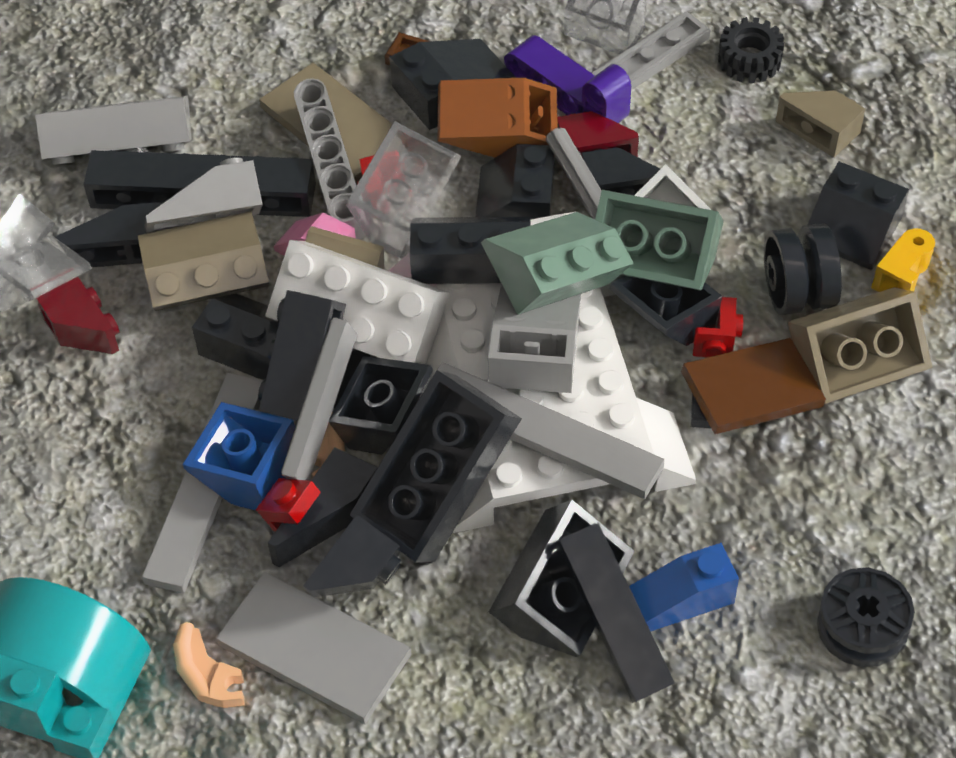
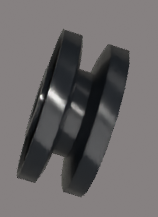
M869 567L846 570L836 575L824 589L817 617L819 638L831 654L845 663L859 667L881 666L895 659L906 646L915 614L912 597L904 585L887 572Z

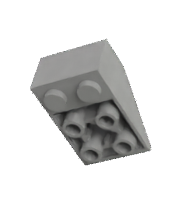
M501 285L492 323L488 354L489 382L501 388L572 393L581 294L517 315L503 285Z

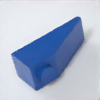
M718 543L682 555L631 584L629 587L651 632L734 604L739 577L722 543Z

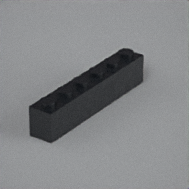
M91 150L83 185L89 206L92 209H116L123 205L161 202L162 205L213 167L220 166L221 161L230 158H242L243 162L254 161L263 204L260 213L257 215L310 217L316 181L313 159Z

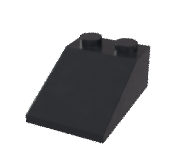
M481 39L419 42L389 56L393 89L429 131L438 127V84L441 80L516 78Z

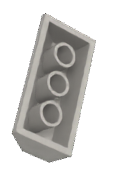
M188 95L51 111L35 115L41 158H52L53 165L75 162L74 155L89 154L90 159L91 150L110 151L125 149V152H148V146L162 145V151L164 152L184 149L183 142L192 140Z

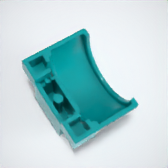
M14 577L0 581V726L50 742L55 751L77 758H99L151 652L148 642L130 622L117 612L76 590L53 582L27 577ZM63 688L77 695L83 700V703L78 706L67 705L62 695Z

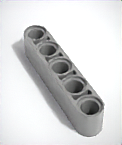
M305 79L295 87L294 98L329 215L354 227L356 239L360 240L367 233L368 222L326 86L319 79Z

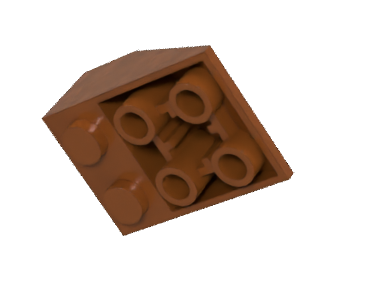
M527 78L441 80L438 84V142L495 158L516 144L548 145L546 136L553 129L558 128L556 87Z

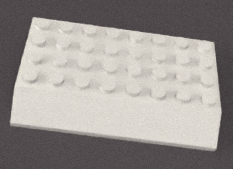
M574 212L530 220L531 225L548 221L554 218H558L564 215H568ZM410 253L389 271L411 279ZM624 275L618 276L614 281L623 277ZM502 283L427 284L450 292L426 363L433 368L427 383L442 362L489 382L488 354L491 330ZM610 284L582 293L572 393L504 389L664 458V468L653 485L655 492L695 484L696 478L674 413L635 396L603 298L616 294L609 289ZM509 439L453 533L494 525L495 507L609 485V483Z

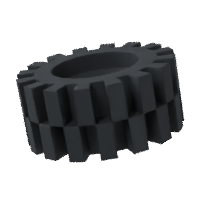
M747 17L741 18L740 24L734 20L730 23V27L726 26L723 29V34L720 37L718 63L720 62L722 71L727 70V76L732 78L736 74V81L743 82L744 78H749V83H755V79L758 77L761 82L767 81V75L771 78L776 75V70L779 71L781 67L785 42L783 33L779 34L780 29L777 26L770 28V21L765 20L763 24H760V18L753 17V22H748ZM750 47L756 48L762 52L749 53L741 49Z

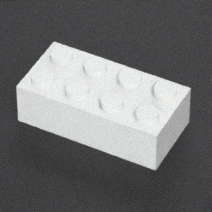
M289 240L265 316L277 320L278 306L281 300L285 298L287 290L335 300L346 304L343 320H346L357 333L353 345L354 349L378 358L426 364L450 292L306 241Z

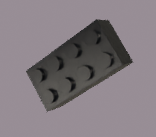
M436 370L350 513V516L353 518L356 515L362 517L400 546V552L414 562H435L522 418L456 374Z

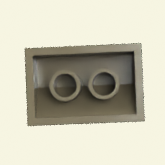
M251 211L138 235L145 276L152 306L155 311L269 286L261 245Z
M893 287L787 322L794 345L826 398L824 404L933 368L918 300L914 291Z

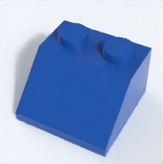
M221 402L182 465L188 473L230 504L256 511L278 478H285L281 471L296 426L292 419Z

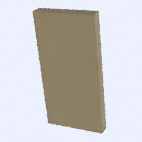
M314 62L259 99L260 107L309 147L295 102L294 89L305 79L314 78L322 81L327 89L356 185L357 181L363 180L359 159L389 151H396L398 155L410 146L409 137Z

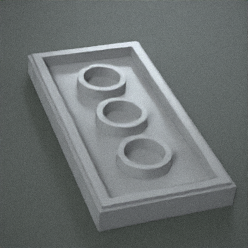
M265 571L216 637L218 646L363 724L367 723L411 656V647Z

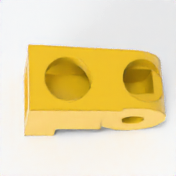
M913 228L903 233L877 265L871 288L878 292L893 287L914 291L919 274L928 269L935 247V239L932 234L918 228Z

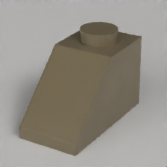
M836 90L783 93L779 97L776 122L835 158L860 134L866 108Z

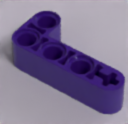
M531 35L504 56L505 66L516 78H527L556 87L557 109L566 115L593 111L619 123L630 113L631 80L626 71L616 64H610L595 76L536 35Z

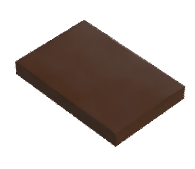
M791 338L683 364L681 370L714 434L821 408L826 400Z

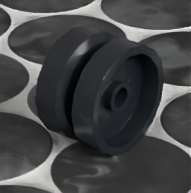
M826 223L804 225L801 227L798 236L792 228L767 231L764 241L765 276L769 296L778 315L801 313L806 303L813 310L829 309L837 306L840 302L842 291V273L836 241L829 226Z

